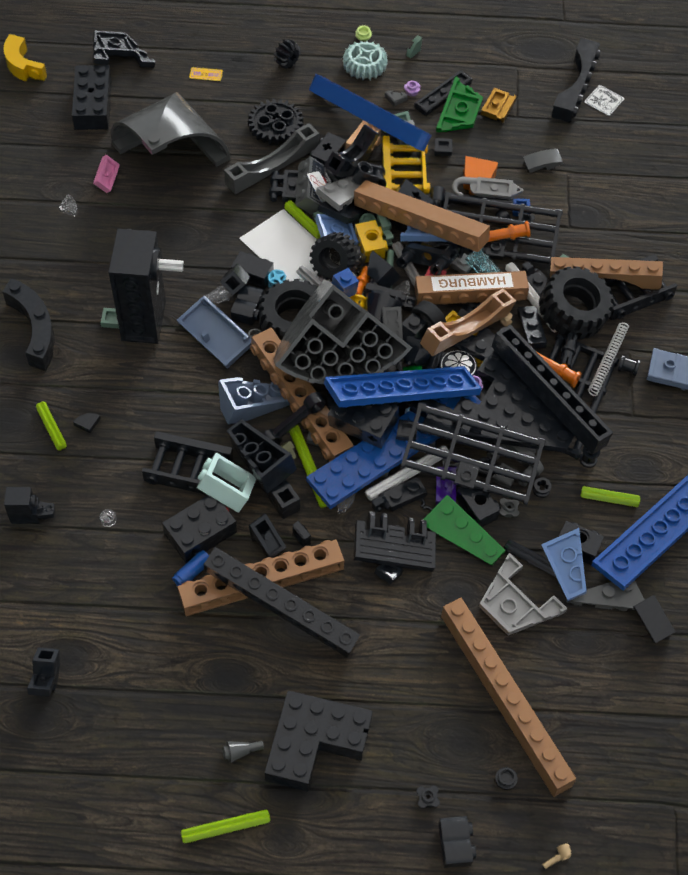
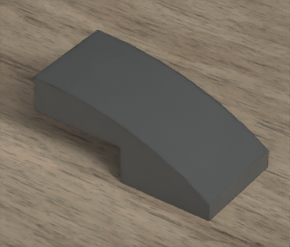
M558 149L543 150L523 157L529 173L544 167L550 170L564 164Z

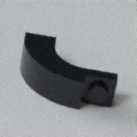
M363 125L350 147L340 153L332 151L324 167L339 177L351 175L361 161L366 162L372 155V147L380 134L369 126Z

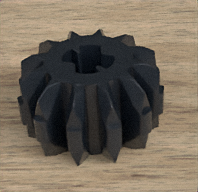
M284 39L276 48L274 61L282 68L291 69L293 65H296V61L299 60L301 47L293 40Z

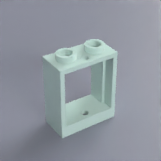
M215 453L212 459L208 457L205 461L203 469L197 478L200 480L197 488L239 513L249 499L256 478L243 468ZM213 472L216 473L217 475L221 476L222 478H224V479H226L227 481L231 482L232 484L236 485V486L239 487L240 489L237 490L236 488H234V487H232L231 485L227 484V483L224 482L223 480H221V479H219L218 477L214 476L212 473H213Z

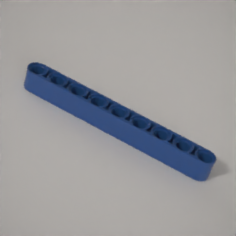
M315 74L309 88L311 92L420 151H425L432 136L431 134L338 84Z

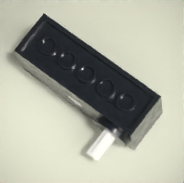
M117 229L109 268V278L121 341L159 344L166 305L162 270L183 271L184 261L162 259V249L158 246L157 232Z

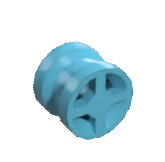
M272 270L268 274V287H272L275 282L283 283L286 280V274L282 270Z

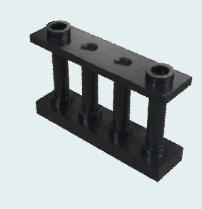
M653 254L640 259V261H658V257ZM600 278L606 281L607 287L618 286L628 300L625 303L619 304L613 295L614 308L609 317L611 321L617 318L621 319L627 314L661 301L672 299L678 286L676 283L666 286L662 280L661 289L651 292L649 289L639 287L644 295L635 298L625 284V281Z
M156 431L154 442L158 452L152 469L143 468L142 474L144 481L149 484H161L207 496L208 494L197 488L200 481L197 478L203 461L208 457L212 459L214 454L218 453L232 462L233 450L232 447ZM166 451L177 452L171 473L159 471ZM185 455L196 456L190 478L178 475ZM214 472L212 473L214 476L219 478V475H217Z

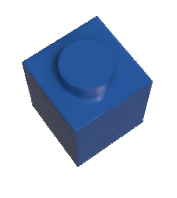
M349 268L333 275L332 284L344 294L351 297L357 293L359 280Z

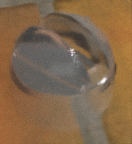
M105 509L101 512L100 521L102 525L110 527L116 523L117 517L113 510Z

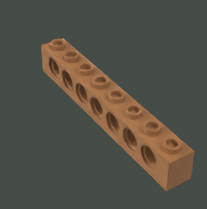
M271 327L252 336L250 349L253 355H257L262 368L270 374L273 384H277L282 397L288 400L294 413L304 405V399L311 393L316 392V390L308 381L295 378L275 366L274 358L281 340ZM325 406L320 412L310 414L301 421L304 429L310 431L312 441L319 445L323 457L326 460L332 461L354 447L345 432L329 426L327 415L329 409ZM328 439H331V440H333L334 442L331 443V442H328L327 440H328Z
M325 540L319 545L305 546L295 552H285L275 558L268 557L261 562L247 563L245 565L259 574L266 575L267 579L283 588L344 570V558L337 540ZM316 557H323L325 559L317 560ZM299 562H302V563H304L305 565H303V566H298V565H296V564L299 563ZM279 568L285 569V571L278 572L276 570ZM206 575L196 581H186L178 586L185 616L248 598L212 575ZM218 586H225V587H226V588L223 589V590L217 589ZM198 592H206L205 595H197Z

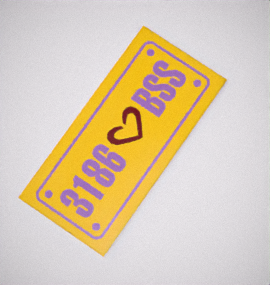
M192 67L189 78L221 81L223 70Z

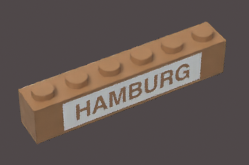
M526 271L416 276L414 289L417 305L423 300L433 304H464L467 302L483 303L490 295L503 288L516 301L527 300L529 285Z

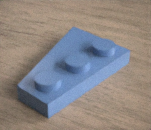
M579 528L541 544L567 601L586 594Z

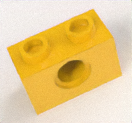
M376 220L355 224V233L359 242L358 245L361 247L360 251L363 253L364 263L369 262L372 251L385 259L388 245L386 240L382 238V229L380 226L378 227Z

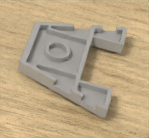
M510 553L507 555L479 604V607L508 636L564 614L567 611V607L555 596H552L538 608L510 581L523 567Z

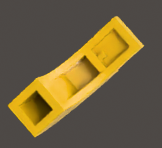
M9 34L4 43V54L9 71L23 81H27L29 77L45 81L47 77L45 64L23 58L27 52L25 38Z

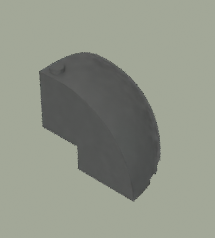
M324 279L286 331L276 351L274 364L295 378L306 380L309 383L324 384L325 377L383 373L384 370L398 363L412 347L336 286Z

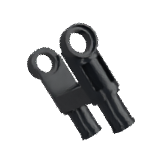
M409 241L402 250V255L396 260V264L400 268H406L409 262L431 266L430 272L433 275H440L442 270L447 269L456 258H462L465 247L452 243L447 250L421 245L422 241ZM424 252L429 253L432 259H427L424 256Z

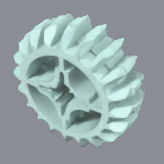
M361 40L359 43L354 42L353 45H349L348 49L345 50L343 56V66L346 72L350 73L351 77L356 76V79L362 78L363 80L365 78L370 80L371 77L376 79L378 75L381 76L385 72L388 61L384 48H380V44L375 45L374 41L372 43H368V41L362 42Z

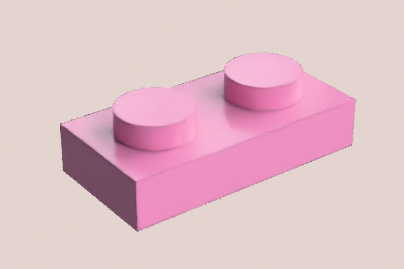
M107 154L103 156L93 184L105 193L110 192L120 164Z

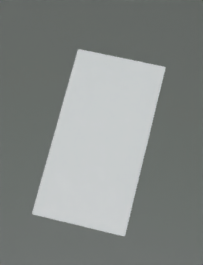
M284 209L240 237V240L257 256L273 262L274 270H282L286 274V280L294 281V279H300V281L304 282L297 274L299 267L304 266L321 282L323 281V276L319 277L317 275L318 272L312 269L314 265L310 264V260H312L310 252L313 251L311 247L317 239ZM329 251L330 259L339 266L341 261Z

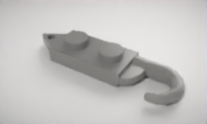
M459 177L452 184L453 192L460 196H463V193L457 190L459 184H470L471 192L481 197L511 200V197L523 193V189L514 184L513 180Z

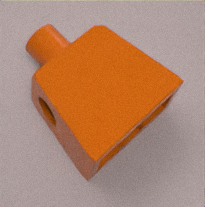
M466 156L463 177L495 179L498 162ZM463 184V188L469 190V195H474L470 190V184Z

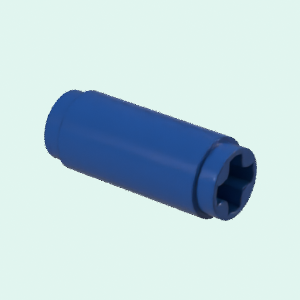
M203 550L198 552L174 574L172 580L175 584L179 586L186 581H192L204 570V563L209 555Z

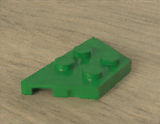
M458 77L454 79L437 124L436 132L474 127L483 97L479 93L474 92L470 86L462 84Z

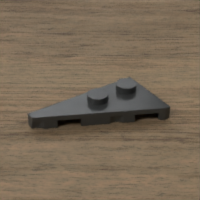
M633 581L624 591L613 582H608L587 589L586 594L575 599L565 600L573 605L582 606V604L595 605L596 608H616L621 611H627L628 609L635 610L633 606L645 599L636 582Z

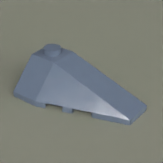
M238 377L222 379L218 382L220 410L228 424L237 423L241 419L248 421L290 405L288 400L282 397L277 384L274 385L273 382L271 384L260 383V380L255 379L253 382L243 381V378Z

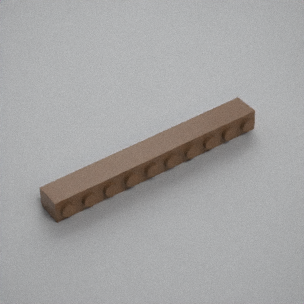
M459 598L443 606L442 619L553 797L571 788L576 777L463 599Z

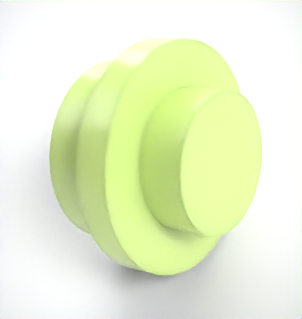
M363 25L358 27L355 36L361 41H367L371 38L372 32L368 26Z

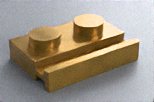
M494 88L481 110V115L494 120L499 119L503 123L517 96H511L508 92Z

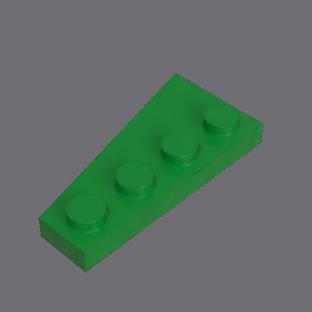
M448 495L423 519L427 521V528L436 532L439 536L491 566L506 552L499 543Z

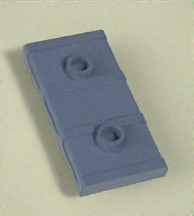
M206 296L201 297L177 319V322L226 368H229L250 348L252 340L250 336Z
M653 348L647 380L678 387L683 391L685 389L688 390V356Z

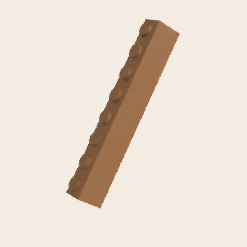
M367 180L354 191L355 206L479 252L489 241L490 226Z

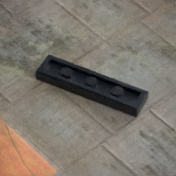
M460 70L415 102L414 108L427 116L446 102L455 77H458L465 86L470 85L473 79Z

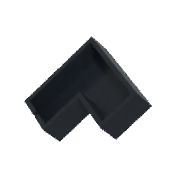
M288 690L265 769V781L308 792L319 750L362 761L373 711Z

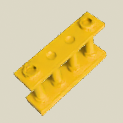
M383 136L382 161L386 171L384 175L386 188L396 191L400 185L392 183L394 178H421L422 185L414 186L426 195L430 193V183H427L425 160V154L428 153V144L423 152L410 145H393V143H390V136ZM393 152H420V158H394L390 154H393ZM394 165H420L421 171H394L391 167H394Z

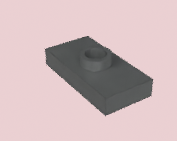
M382 307L383 324L403 340L401 307Z

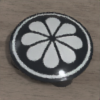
M452 350L445 353L440 359V368L465 366L471 375H475L477 372L476 359L464 351Z

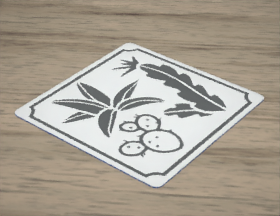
M599 85L584 103L610 115L624 98Z

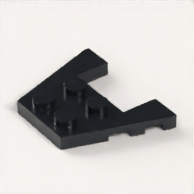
M94 30L93 64L108 65V56L111 57L112 55L121 57L133 56L140 67L154 68L156 61L153 58L150 60L147 57V52L137 48L138 44L125 32Z

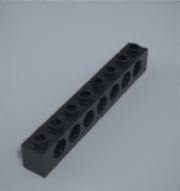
M216 547L204 563V571L345 657H348L360 637V634Z

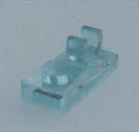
M483 249L479 252L473 251L465 258L477 273L502 272L489 259V255H485L482 251Z

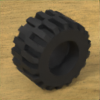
M333 232L321 237L312 245L311 249L313 251L310 252V257H312L310 264L314 265L312 269L318 272L317 275L319 277L323 276V280L330 279L332 282L333 275L347 268L351 272L357 269L356 266L360 262L357 260L360 257V253H357L359 247H355V240H350L349 235L343 236L342 232ZM330 248L335 249L339 253L341 259L339 266L330 259Z

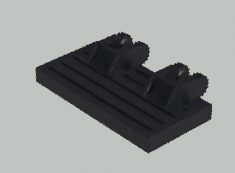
M370 511L367 530H365L366 521L357 520L355 523L354 560L433 572L435 570L436 532L427 531V521L421 519L419 534L414 533L415 519L409 517L407 536H405V527L387 526V514L384 513L380 517V528L375 527V512Z

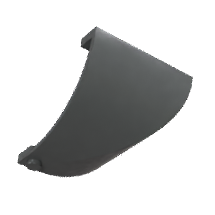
M178 92L114 123L111 128V144L120 154L143 144L153 155L167 148V144L190 137L216 167L231 160L226 144Z

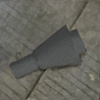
M226 741L225 746L222 747L223 757L225 760L228 759L229 763L251 752L264 750L263 741L253 743Z

